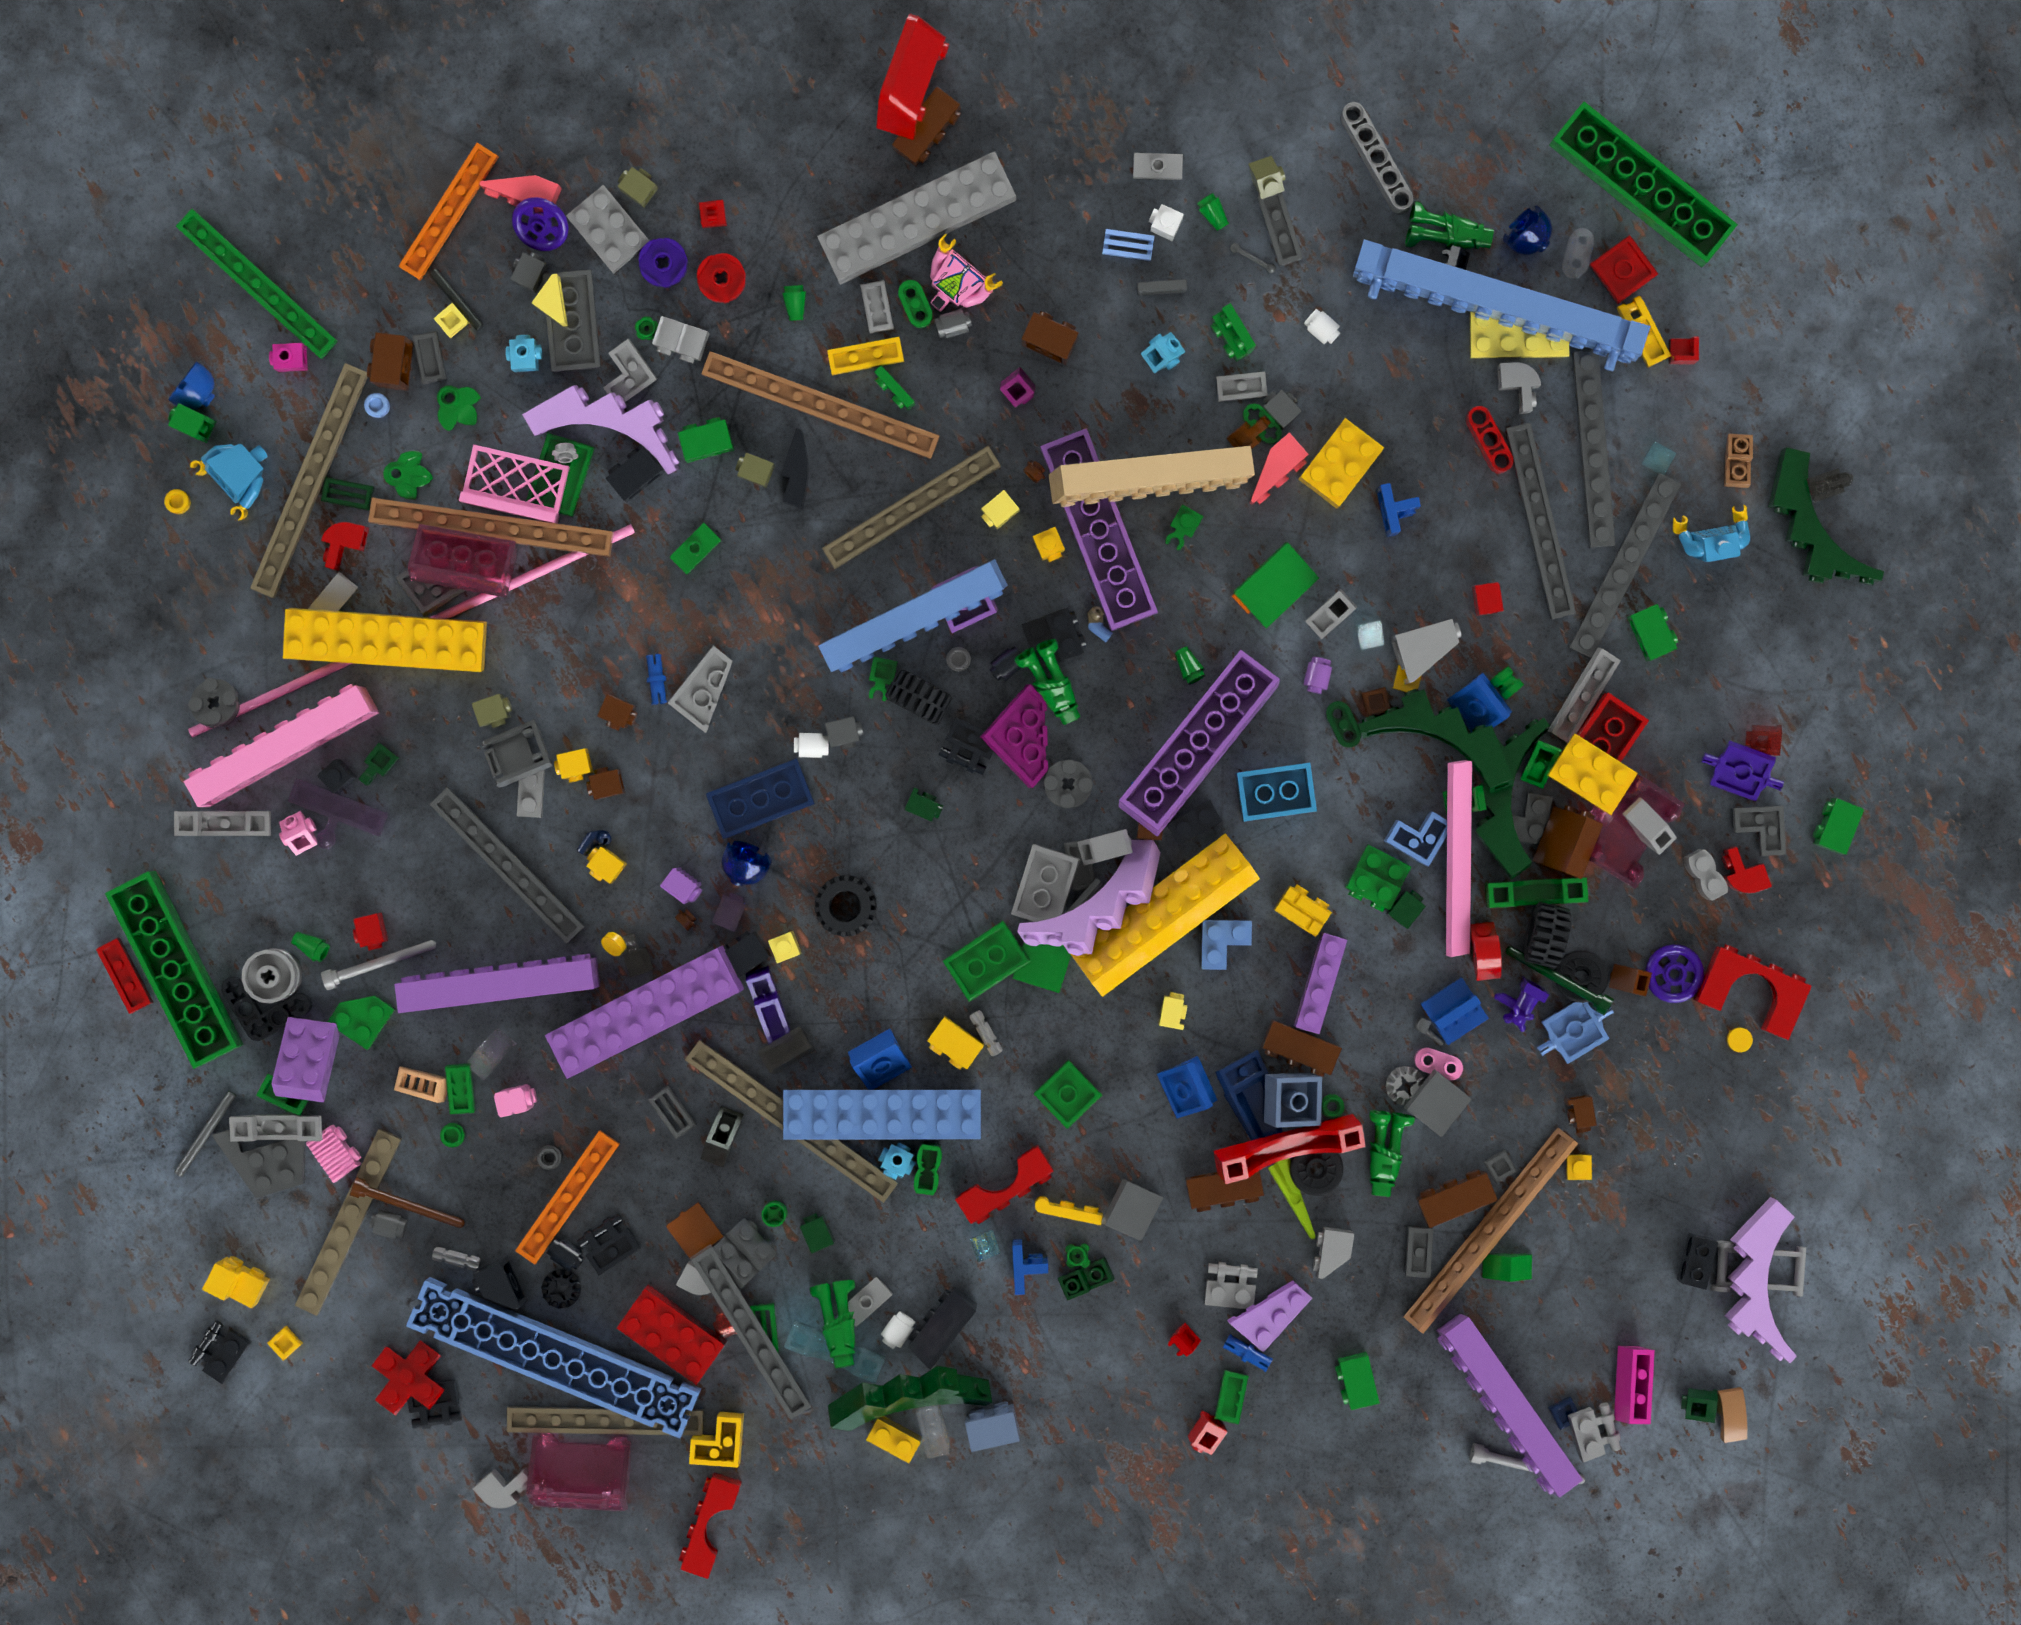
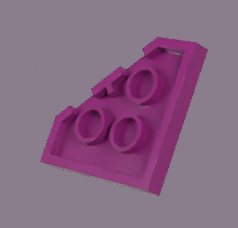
M1031 684L1025 685L980 736L1028 788H1033L1048 771V760H1046L1048 738L1047 726H1045L1047 704Z

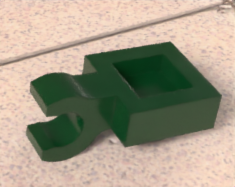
M378 743L364 760L369 767L358 780L369 786L378 773L385 777L399 757L384 745Z

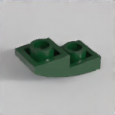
M1102 1257L1090 1262L1087 1268L1081 1266L1057 1279L1068 1301L1086 1294L1094 1288L1112 1282L1115 1278L1106 1258Z

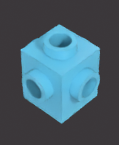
M1170 332L1163 337L1161 334L1155 336L1149 341L1150 346L1140 354L1152 371L1157 373L1165 367L1170 370L1179 364L1180 360L1178 358L1185 353V350L1180 345L1178 339Z
M517 335L516 339L509 340L510 346L506 347V359L511 362V370L514 372L539 371L538 360L542 359L541 345H538L537 341L531 338L530 335Z
M897 1143L896 1146L891 1144L889 1149L884 1147L878 1160L882 1162L880 1168L884 1170L883 1174L894 1180L897 1177L903 1178L904 1174L910 1175L915 1164L911 1160L913 1154L909 1153L911 1148L901 1143ZM900 1156L902 1163L895 1165L893 1157Z

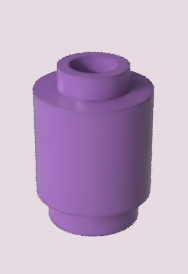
M1312 657L1311 662H1308L1303 683L1304 686L1308 687L1307 691L1321 694L1322 690H1327L1332 671L1330 660Z

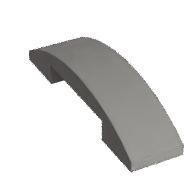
M174 811V836H271V811Z
M261 1114L229 1117L230 1142L323 1140L321 1116Z

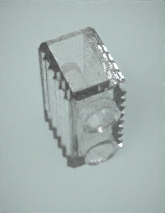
M933 1405L916 1408V1419H918L919 1429H921L920 1433L922 1434L921 1438L923 1439L922 1443H924L925 1453H927L926 1457L930 1459L949 1454L951 1452V1445L941 1406Z

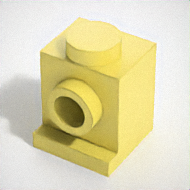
M1170 992L1169 996L1164 995L1159 1026L1184 1029V1024L1180 1023V1019L1185 1020L1187 1005H1183L1184 994Z

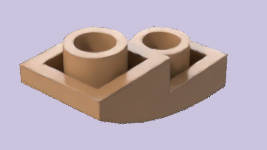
M1727 435L1724 487H1750L1753 435Z
M1738 1387L1718 1391L1717 1412L1721 1416V1440L1724 1443L1746 1440L1747 1413L1743 1389Z

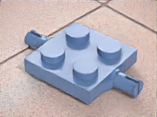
M1588 1002L1570 1003L1541 1021L1548 1033L1549 1041L1537 1047L1538 1051L1544 1056L1555 1048L1561 1054L1564 1061L1569 1064L1610 1039L1603 1028L1602 1019L1614 1013L1610 1007V1010L1604 1016L1592 1009Z

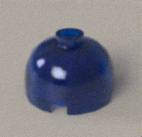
M1536 205L1534 211L1528 208L1510 224L1509 228L1513 230L1509 236L1506 233L1503 236V242L1518 254L1531 255L1536 252H1543L1550 244L1549 239L1552 235L1551 219Z
M734 841L732 845H730V842L727 843L721 863L722 869L726 876L730 878L731 883L743 886L757 884L764 879L771 867L772 859L766 852L764 856L758 853L759 848L755 845L743 841Z

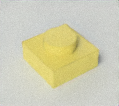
M453 303L433 318L450 338L469 324V321Z

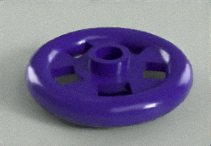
M539 197L527 198L515 207L512 214V226L516 235L525 245L535 250L551 251L557 249L565 242L568 236L569 226L565 214L556 204L547 199ZM534 207L543 208V212L534 213ZM523 214L530 217L528 224L522 222ZM551 217L556 218L557 226H552ZM530 230L533 234L537 235L538 238H532L530 235L527 234L528 231ZM551 232L555 238L548 241L545 236Z
M1678 944L1666 945L1655 951L1649 958L1645 971L1652 973L1649 983L1650 991L1657 998L1669 1003H1680L1692 998L1701 988L1704 979V968L1698 955L1690 948ZM1679 955L1688 959L1685 966L1676 961ZM1666 956L1670 962L1662 968L1658 963ZM1672 969H1676L1678 971V976L1676 978H1672L1670 976V971ZM1687 971L1694 972L1692 983L1685 982ZM1662 974L1663 980L1666 983L1659 986L1655 976ZM1681 985L1680 993H1671L1670 986Z

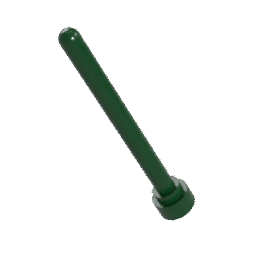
M1508 946L1505 949L1506 954L1593 1003V1007L1596 1008L1598 1013L1605 1016L1611 1007L1614 998L1607 994L1604 996L1602 994L1597 995L1549 967L1526 962L1524 953L1512 946Z

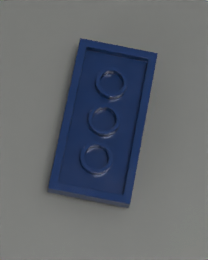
M798 758L706 793L723 839L815 804Z

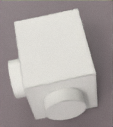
M1161 204L1159 210L1154 208L1149 222L1152 223L1150 231L1173 241L1184 214Z

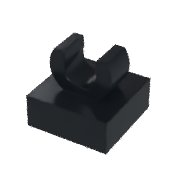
M1452 246L1451 251L1447 249L1442 251V254L1449 257L1448 262L1444 264L1466 270L1470 256L1469 252L1458 246Z

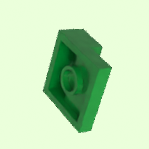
M1231 303L1224 306L1221 312L1212 316L1211 321L1213 324L1210 327L1217 338L1222 337L1225 343L1223 349L1230 359L1233 357L1237 362L1254 351L1256 344Z
M1367 844L1345 888L1350 890L1348 895L1359 901L1363 897L1372 901L1370 906L1381 912L1384 909L1391 910L1411 866Z

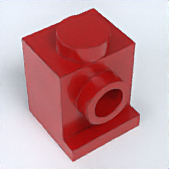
M1202 1410L1200 1413L1201 1417L1188 1434V1438L1191 1442L1190 1446L1199 1453L1204 1451L1212 1455L1228 1431L1223 1421L1215 1420L1213 1415Z

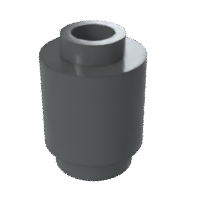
M962 308L939 315L940 318L934 319L940 338L946 337L947 339L969 332L968 327L972 326L968 312L963 313Z
M379 1210L377 1214L373 1213L369 1228H373V1234L395 1240L396 1238L402 1239L408 1220L403 1219L401 1215Z

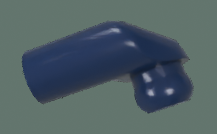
M605 830L590 831L576 850L582 855L587 856L593 846L609 845L611 843L610 833Z

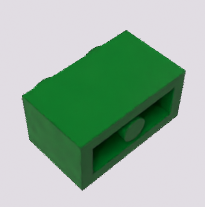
M179 403L177 407L171 410L168 417L170 421L168 426L205 443L208 442L217 421Z
M720 417L706 420V425L697 427V424L686 425L682 427L683 431L677 432L687 463L735 451L727 421L721 420Z
M1655 604L1627 617L1646 662L1678 649L1676 643H1678L1677 636L1667 626L1668 616L1663 607L1659 608L1658 604Z
M1831 798L1830 802L1827 801L1823 807L1822 815H1824L1822 823L1818 824L1814 830L1813 838H1815L1813 844L1841 855H1847L1864 809L1838 798Z
M1363 1352L1338 1358L1339 1366H1335L1338 1381L1343 1380L1345 1389L1341 1390L1344 1405L1349 1404L1350 1409L1355 1410L1380 1404L1368 1354Z

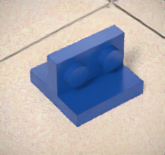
M1390 483L1380 485L1376 489L1386 537L1395 536L1401 532L1399 519L1413 516V514H1416V510L1421 507L1419 497L1394 502Z
M1484 673L1478 675L1465 687L1447 699L1453 709L1458 707L1462 719L1471 733L1472 729L1480 725H1486V727L1492 725V727H1495L1506 720L1512 712Z
M1462 977L1420 1004L1447 1045L1489 1019L1480 1005L1481 1002L1471 992Z
M891 1029L884 1031L848 1052L852 1068L868 1090H873L912 1068Z
M1198 1056L1157 1074L1176 1118L1207 1110L1213 1106L1212 1103L1218 1101Z
M1013 1239L1015 1295H1025L1024 1275L1049 1273L1048 1257H1043L1042 1253L1028 1254V1258H1023L1022 1239Z

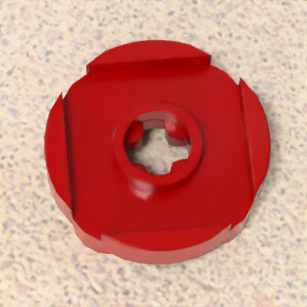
M727 253L710 255L699 265L697 283L702 294L709 300L716 303H729L743 292L746 285V273L740 261L734 256ZM726 272L727 282L717 284L718 279L715 275Z

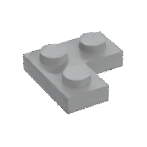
M627 339L608 353L622 374L603 387L607 394L615 392L616 396L620 395L624 402H626L658 379L630 339Z

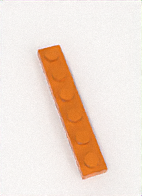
M479 143L475 144L398 267L421 281L479 190L480 181L486 179L498 160V155Z
M598 1131L515 1250L517 1253L534 1265L539 1261L620 1145L619 1142L603 1131Z

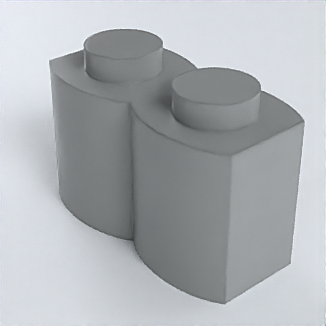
M661 316L652 344L657 347L656 351L668 356L671 355V352L680 354V360L693 364L694 360L701 361L710 333Z
M1697 849L1683 857L1684 866L1687 872L1695 878L1696 888L1704 899L1713 901L1728 893L1727 883L1723 876L1716 871L1715 861L1709 852L1704 849Z

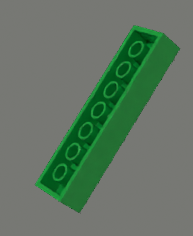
M1583 101L1549 144L1551 148L1701 268L1708 263L1738 225L1585 101Z
M148 871L106 892L105 895L193 1069L201 1067L243 1046L244 1044L157 871Z

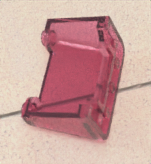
M1640 775L1635 777L1612 815L1607 814L1596 806L1592 809L1591 814L1596 816L1594 820L1602 823L1603 827L1588 862L1634 889L1637 888L1644 877V867L1638 861L1647 845L1641 842L1623 816V813L1641 797L1666 823H1670L1679 818L1685 805Z
M540 1433L539 1436H533L526 1495L530 1504L551 1508L626 1511L629 1502L631 1441H627L623 1437H614L607 1445L560 1443L551 1433Z

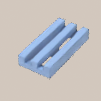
M1106 229L1102 254L1151 261L1154 236ZM1110 236L1148 241V245L1111 240ZM1113 245L1147 250V254L1108 249V246Z

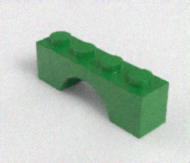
M1572 877L1484 883L1487 908L1536 905L1539 902L1547 904L1588 902L1587 877H1582V879Z

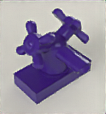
M1523 976L1518 984L1522 991L1517 1000L1503 992L1494 994V999L1512 1008L1509 1014L1503 1015L1505 1023L1513 1022L1521 1032L1526 1030L1524 1025L1526 1020L1534 1019V1015L1531 1012L1537 1002L1545 1003L1549 996L1545 988Z

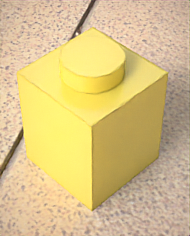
M1003 490L981 508L984 513L981 518L990 528L994 525L998 529L1017 514L1020 509Z
M793 931L768 941L777 963L802 954Z

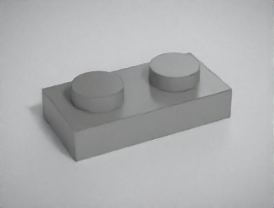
M1265 372L1216 377L1218 402L1264 398L1268 396Z
M545 769L518 781L517 816L542 818Z

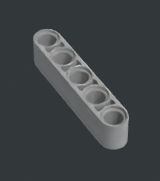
M1357 102L1348 103L1341 113V122L1390 209L1397 214L1405 213L1413 202L1412 192L1363 106ZM1349 110L1356 111L1359 119L1355 121L1348 119L1346 112ZM1362 131L1368 132L1371 140L1363 142L1359 139L1358 134ZM1372 153L1381 154L1383 162L1374 163L1370 155ZM1391 174L1395 178V183L1392 185L1386 184L1383 181V175ZM1398 195L1404 196L1407 199V205H1397L1395 197Z

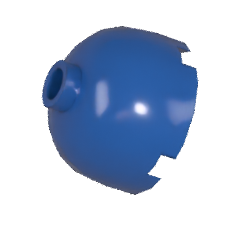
M196 361L168 400L175 406L179 403L192 410H197L202 405L207 407L215 397L212 393L215 386L212 374Z

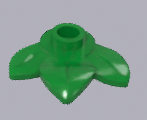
M451 385L442 387L437 394V401L440 405L437 416L443 428L451 431L457 421L464 425H476L477 412L473 405L481 399L480 395L470 387L460 389ZM448 394L454 395V400L452 402L446 401V396Z
M418 451L402 453L397 462L389 463L383 471L386 483L394 486L398 495L404 499H416V488L427 485L433 479L431 473L419 465L422 453ZM392 470H398L400 472V477H392Z

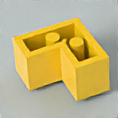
M230 1256V1258L225 1257L214 1264L202 1290L223 1301L230 1297L249 1308H253L258 1304L270 1278L265 1276L266 1273L255 1267L250 1269L243 1265L244 1262L241 1259Z
M719 1412L716 1436L693 1435L690 1443L689 1464L738 1468L741 1462L744 1413Z

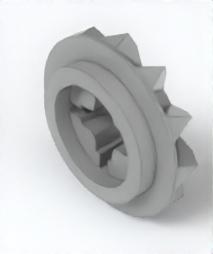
M1409 1066L1398 1067L1389 1074L1386 1080L1387 1094L1395 1103L1405 1106L1424 1083V1078L1415 1068ZM1401 1076L1407 1082H1416L1409 1087L1410 1095L1405 1090L1396 1091L1402 1085Z

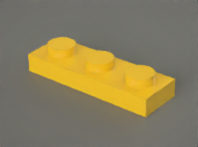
M900 337L827 350L832 376L904 362Z

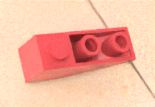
M536 175L480 181L479 184L485 190L484 194L496 199L499 196L507 198V203L515 207L521 201L532 197L544 198L556 204L562 190L559 184ZM534 207V213L543 212V208Z
M1290 432L1270 449L1249 502L1251 505L1256 501L1260 505L1270 496L1268 491L1274 485L1279 488L1289 479L1286 475L1294 469L1298 472L1307 464L1305 458L1309 454Z

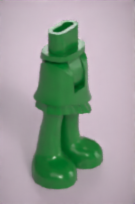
M1418 201L1413 202L1410 211V223L1436 225L1443 227L1444 231L1427 229L1411 224L1407 230L1405 247L1412 248L1422 240L1446 244L1447 248L1452 246H1458L1463 249L1491 247L1494 229L1485 228L1484 224L1479 225L1472 220L1456 216L1453 213L1449 215L1444 211L1443 215L1434 214L1425 210L1422 203Z
M1056 639L1043 641L1036 646V650L1044 660L1052 678H1048L1033 647L1020 653L1015 658L1017 666L1021 668L1029 667L1036 679L1032 684L1037 687L1036 691L1054 712L1055 717H1059L1063 725L1080 718L1077 710L1078 703L1072 690L1071 681L1068 680L1067 676L1063 675L1054 654L1058 650Z
M1371 1110L1369 1118L1375 1124V1141L1370 1142L1372 1149H1369L1371 1176L1369 1183L1372 1184L1371 1194L1390 1197L1391 1188L1395 1187V1182L1393 1181H1396L1402 1163L1403 1155L1400 1154L1402 1133L1405 1127L1414 1124L1415 1116L1392 1112L1391 1114L1387 1111ZM1390 1119H1391L1390 1142H1389V1147L1386 1148V1147H1385V1140H1386L1387 1126H1388V1124H1389V1122H1390Z
M843 1280L832 1283L838 1310V1318L836 1319L834 1318L831 1301V1285L826 1283L809 1288L811 1296L818 1298L824 1319L822 1334L830 1352V1358L834 1359L835 1369L854 1365L855 1319H852L854 1312H849L848 1293L855 1289V1280Z

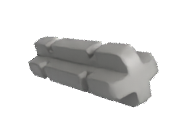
M980 1010L972 1013L970 1019L973 1025L977 1026L976 1030L984 1044L988 1046L987 1050L990 1055L996 1056L1001 1053L1002 1047L999 1042H996V1036L988 1022L984 1021L983 1013Z
M436 1247L433 1251L432 1259L434 1261H445L446 1264L461 1268L466 1266L467 1269L473 1271L479 1269L481 1261L479 1257L472 1255L468 1257V1254L452 1250L445 1251L446 1249Z

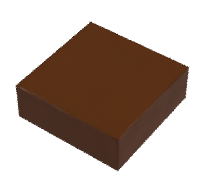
M1386 687L1361 693L1367 717L1384 713L1391 708Z

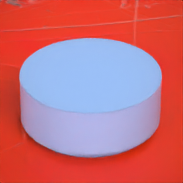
M372 393L366 397L364 408L370 416L381 418L389 412L390 402L383 394Z

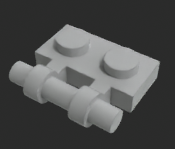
M1218 1262V1264L1209 1263L1208 1273L1217 1274V1279H1207L1204 1304L1239 1309L1250 1307L1254 1304L1256 1285L1248 1284L1246 1281L1247 1277L1257 1278L1258 1268H1251L1245 1264L1231 1266L1226 1265V1262ZM1225 1275L1239 1276L1238 1282L1224 1281Z
M1608 1403L1599 1405L1601 1413L1594 1414V1410L1588 1407L1568 1415L1579 1458L1583 1463L1605 1455L1603 1446L1605 1444H1610L1612 1451L1621 1449L1619 1443L1621 1440L1620 1434L1615 1429L1613 1422L1615 1416L1613 1411L1610 1410ZM1604 1424L1606 1433L1600 1435L1598 1425Z

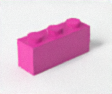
M1618 1346L1615 1420L1627 1424H1651L1655 1350L1640 1346Z

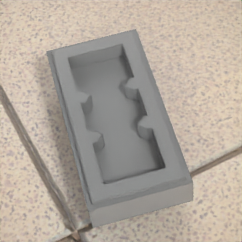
M1134 153L1133 179L1182 180L1183 154Z
M885 281L860 285L870 334L893 330Z
M878 1276L874 1277L848 1301L849 1312H854L852 1319H855V1327L893 1295Z

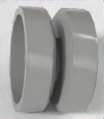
M271 948L256 952L247 959L242 969L241 980L245 991L251 998L261 1003H275L288 999L297 992L302 982V969L300 962L292 953L284 949ZM271 972H272L271 975H275V979H274V980L271 979V977H270V973H271Z

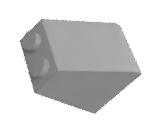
M1453 619L1390 638L1397 663L1406 672L1407 679H1404V684L1414 682L1459 643L1458 638L1461 637V631L1458 623H1454Z

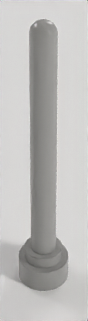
M430 940L341 971H332V969L321 972L323 984L326 990L334 989L338 984H341L342 980L431 951L436 948V942Z
M1473 1443L1469 1462L1481 1464V1462L1486 1463L1488 1461L1529 1471L1522 1459L1489 1452L1481 1444ZM1579 1474V1475L1581 1476V1478L1583 1479V1481L1580 1482L1579 1484H1583V1483L1585 1482V1476L1582 1475V1474Z

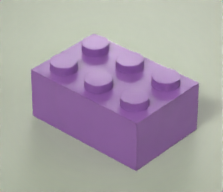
M292 1017L287 1018L271 1083L275 1096L324 1102L340 1037L336 1023Z

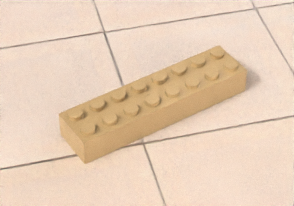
M1251 446L1060 465L1049 474L1052 503H1060L1061 507L1076 505L1075 502L1084 501L1085 504H1095L1099 502V499L1108 498V502L1123 500L1125 496H1132V499H1142L1147 497L1146 494L1155 493L1156 497L1170 495L1172 491H1179V494H1189L1194 492L1193 489L1202 488L1203 492L1217 490L1219 486H1225L1226 489H1236L1240 487V484L1247 483V480L1254 476L1255 472Z

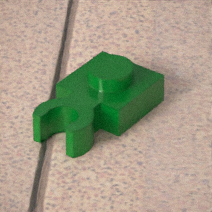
M1182 504L1170 527L1175 529V532L1167 536L1165 544L1168 545L1172 538H1176L1179 540L1176 550H1181L1184 545V535L1191 538L1204 516Z
M879 657L873 658L869 681L876 683L869 691V698L873 699L874 692L880 690L883 693L882 701L887 700L885 696L887 690L885 687L886 684L891 685L896 674L898 661Z

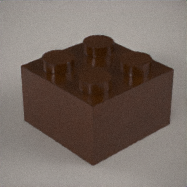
M1040 311L1039 314L1033 312L1021 338L1022 346L1066 366L1078 341L1079 332L1075 330L1076 327L1065 321L1059 324L1053 320L1054 317L1046 312Z
M375 332V339L372 338L370 342V353H373L372 363H369L367 367V377L370 378V382L379 388L408 391L414 347L413 341L402 335Z

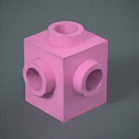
M301 811L279 822L282 831L279 833L280 839L285 846H289L296 856L317 845L314 833L317 828L310 817L306 818Z

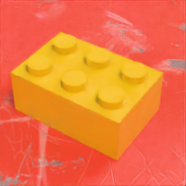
M1345 418L1298 480L1338 509L1384 447Z

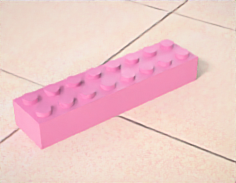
M352 684L347 685L339 690L340 695L333 698L328 696L317 702L318 707L311 710L306 708L297 713L295 720L289 722L288 720L282 721L274 726L275 731L268 734L263 732L253 738V743L246 746L241 744L231 750L232 755L227 757L220 756L210 762V767L203 770L198 768L188 774L190 778L183 782L197 807H211L379 714L380 712L366 687L353 686Z

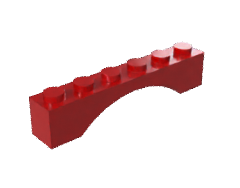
M1353 1114L1321 1122V1126H1305L1214 1150L1213 1152L1217 1173L1225 1184L1250 1178L1266 1166L1288 1158L1315 1153H1345L1366 1146L1362 1124Z

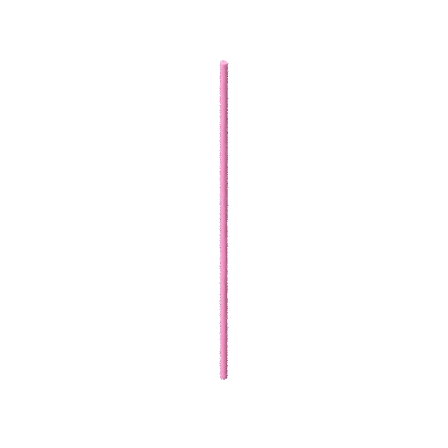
M630 524L614 531L612 543L634 534L633 526ZM569 552L429 618L450 619L588 554ZM329 663L241 704L236 717L353 663ZM200 723L188 730L190 735L195 737L212 728H208Z

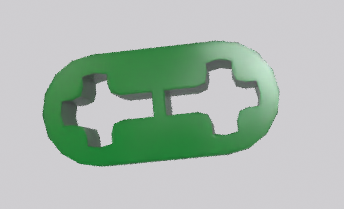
M1259 404L1248 405L1243 411L1244 422L1247 421L1250 426L1257 422L1255 419L1251 421L1248 419L1250 415L1248 411L1250 409L1253 412L1258 410L1260 412L1258 415L1259 419L1265 415L1271 423L1267 428L1276 429L1275 439L1272 437L1265 438L1266 430L1258 434L1262 439L1261 441L1268 445L1277 443L1282 435L1281 428L1277 422Z

